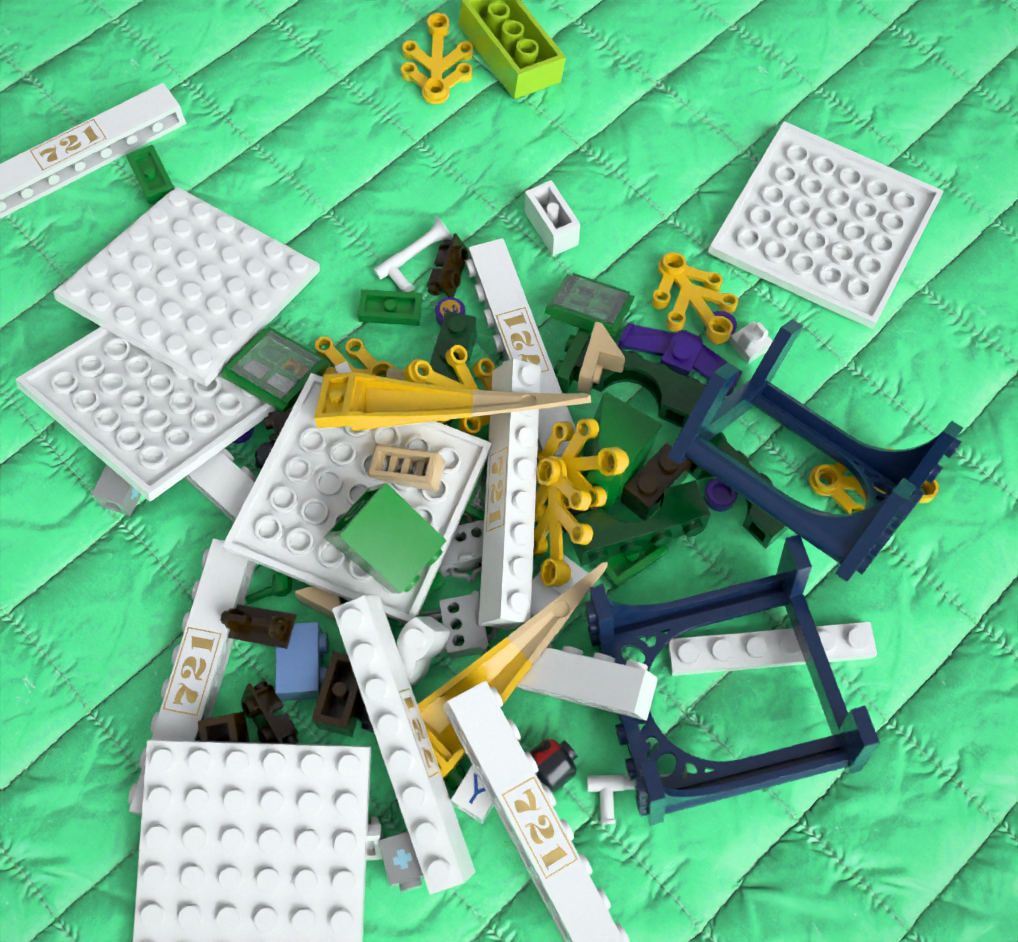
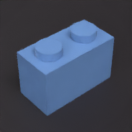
M318 622L295 623L288 648L276 647V695L281 701L318 699L328 668L327 666L323 667V654H328L329 640L328 633H323Z

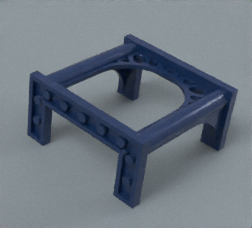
M792 319L781 326L751 380L726 398L725 396L740 370L728 362L713 372L670 450L668 457L678 464L688 458L839 563L840 566L835 574L848 582L856 571L863 575L871 562L925 494L920 489L925 481L932 484L943 469L938 464L944 455L951 458L962 443V441L957 439V436L963 427L951 421L939 435L930 441L916 447L899 450L877 448L852 437L770 383L803 328V325ZM755 406L849 469L864 491L866 498L865 509L850 514H831L809 507L780 491L713 445L709 440Z
M799 535L785 539L776 575L670 602L652 605H626L611 600L606 594L604 584L590 587L591 601L585 602L589 625L588 632L592 646H599L601 654L615 658L614 663L626 665V660L621 655L622 650L626 647L637 648L645 655L643 664L648 666V672L663 647L686 631L785 605L832 736L743 759L710 761L692 756L669 741L656 725L650 710L647 721L618 714L620 724L615 725L620 746L627 745L630 758L625 759V764L630 781L635 780L636 783L635 800L640 817L647 815L650 826L663 823L665 814L843 768L847 775L859 772L880 742L866 705L850 709L848 713L803 594L812 565ZM645 637L646 641H648L650 638L655 637L656 644L649 647L640 638ZM638 724H645L640 731ZM648 738H655L659 748L653 751L648 759L647 754L650 752V742L646 743V740ZM672 754L677 761L675 770L669 776L661 777L656 762L662 755ZM691 764L695 767L697 773L687 772V778L680 779L684 771V765ZM705 769H709V770H713V771L705 772Z

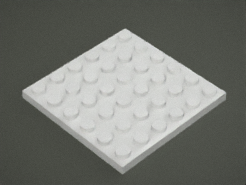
M783 122L711 243L708 253L873 330L944 191L801 128Z
M176 186L175 190H171L54 291L56 301L207 387L225 366L320 272V264Z
M103 327L96 329L16 378L17 387L150 502L263 421L265 417L269 416L268 413L277 410L221 377V372L205 387ZM253 359L242 368L259 379H262L270 371L269 368ZM277 373L267 382V384L285 394L295 385V383Z
M311 373L222 547L226 551L348 601L364 595H379L386 616L407 624L410 620L417 617L486 463L492 443L437 421L352 431L351 426L317 428L314 416L323 377ZM375 445L438 452L445 461L438 492L369 478L367 475ZM386 456L383 471H388L391 459L389 456ZM400 459L396 473L401 472L403 459ZM413 462L410 475L415 474L417 462ZM387 483L447 540L440 548L443 553L438 560L431 566L425 565L418 573L420 580L407 593L404 591L401 594L391 593L324 538L330 529L371 486Z
M147 740L133 942H363L371 746Z

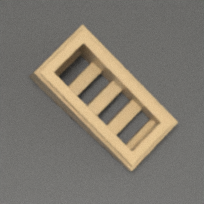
M375 445L367 476L371 479L438 492L445 461L438 452ZM386 456H389L391 459L388 471H383ZM400 459H403L404 461L402 464L401 472L396 473ZM413 462H417L415 474L410 475Z

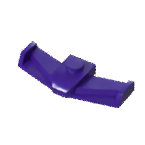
M628 323L618 342V347L621 349L662 356L661 364L668 366L672 371L683 376H689L693 369L707 380H710L713 372L728 363L703 345V340L700 336L686 330L673 333ZM741 370L738 373L736 379L734 380L726 396H729L731 393H733L742 374Z

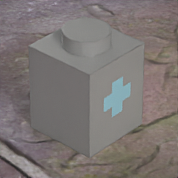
M106 465L91 493L101 507L127 516H131L141 497V494L108 465Z
M409 832L379 840L389 886L393 888L399 887L400 892L421 887V880L424 879Z

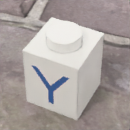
M472 765L452 797L451 803L455 808L483 824L494 805Z

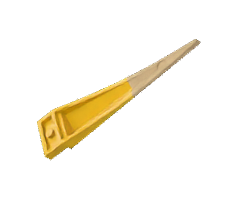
M360 372L324 374L314 420L317 428L351 426L352 431L585 404L591 402V395L473 390L415 383Z
M607 562L601 563L504 640L417 704L443 779L459 764L466 755V751L442 706L447 701L484 681H487L490 688H496L504 704L589 592L590 587L595 584L607 568Z

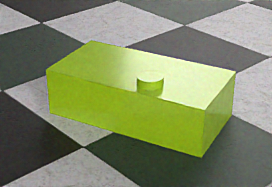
M461 0L458 26L513 99L561 82L566 57L521 0Z

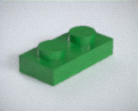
M153 144L126 155L149 204L161 200L171 190H175Z
M361 289L358 310L359 322L420 326L422 293Z
M579 328L576 336L571 334L564 351L567 354L564 360L559 359L555 365L554 373L564 394H567L573 382L575 364L592 335L590 331Z
M653 544L643 547L639 552L630 556L620 554L610 557L603 575L613 588L616 589L666 555L669 548L667 545L657 547Z

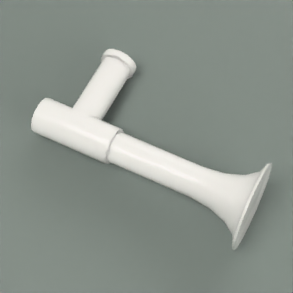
M434 216V225L429 232L401 252H397L375 267L373 271L380 280L389 275L401 292H410L413 289V285L408 282L398 268L431 244L446 239L452 240V237L443 222L437 216Z
M684 765V771L680 779L687 778L686 765ZM664 774V775H660V776H661V777H666V776H669L670 774ZM588 775V792H599L601 820H599V824H616V820H614L613 791L635 790V780L630 781L629 776Z

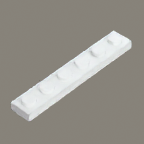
M871 622L816 626L829 662L871 659L877 656ZM793 628L676 638L667 644L671 676L806 664Z

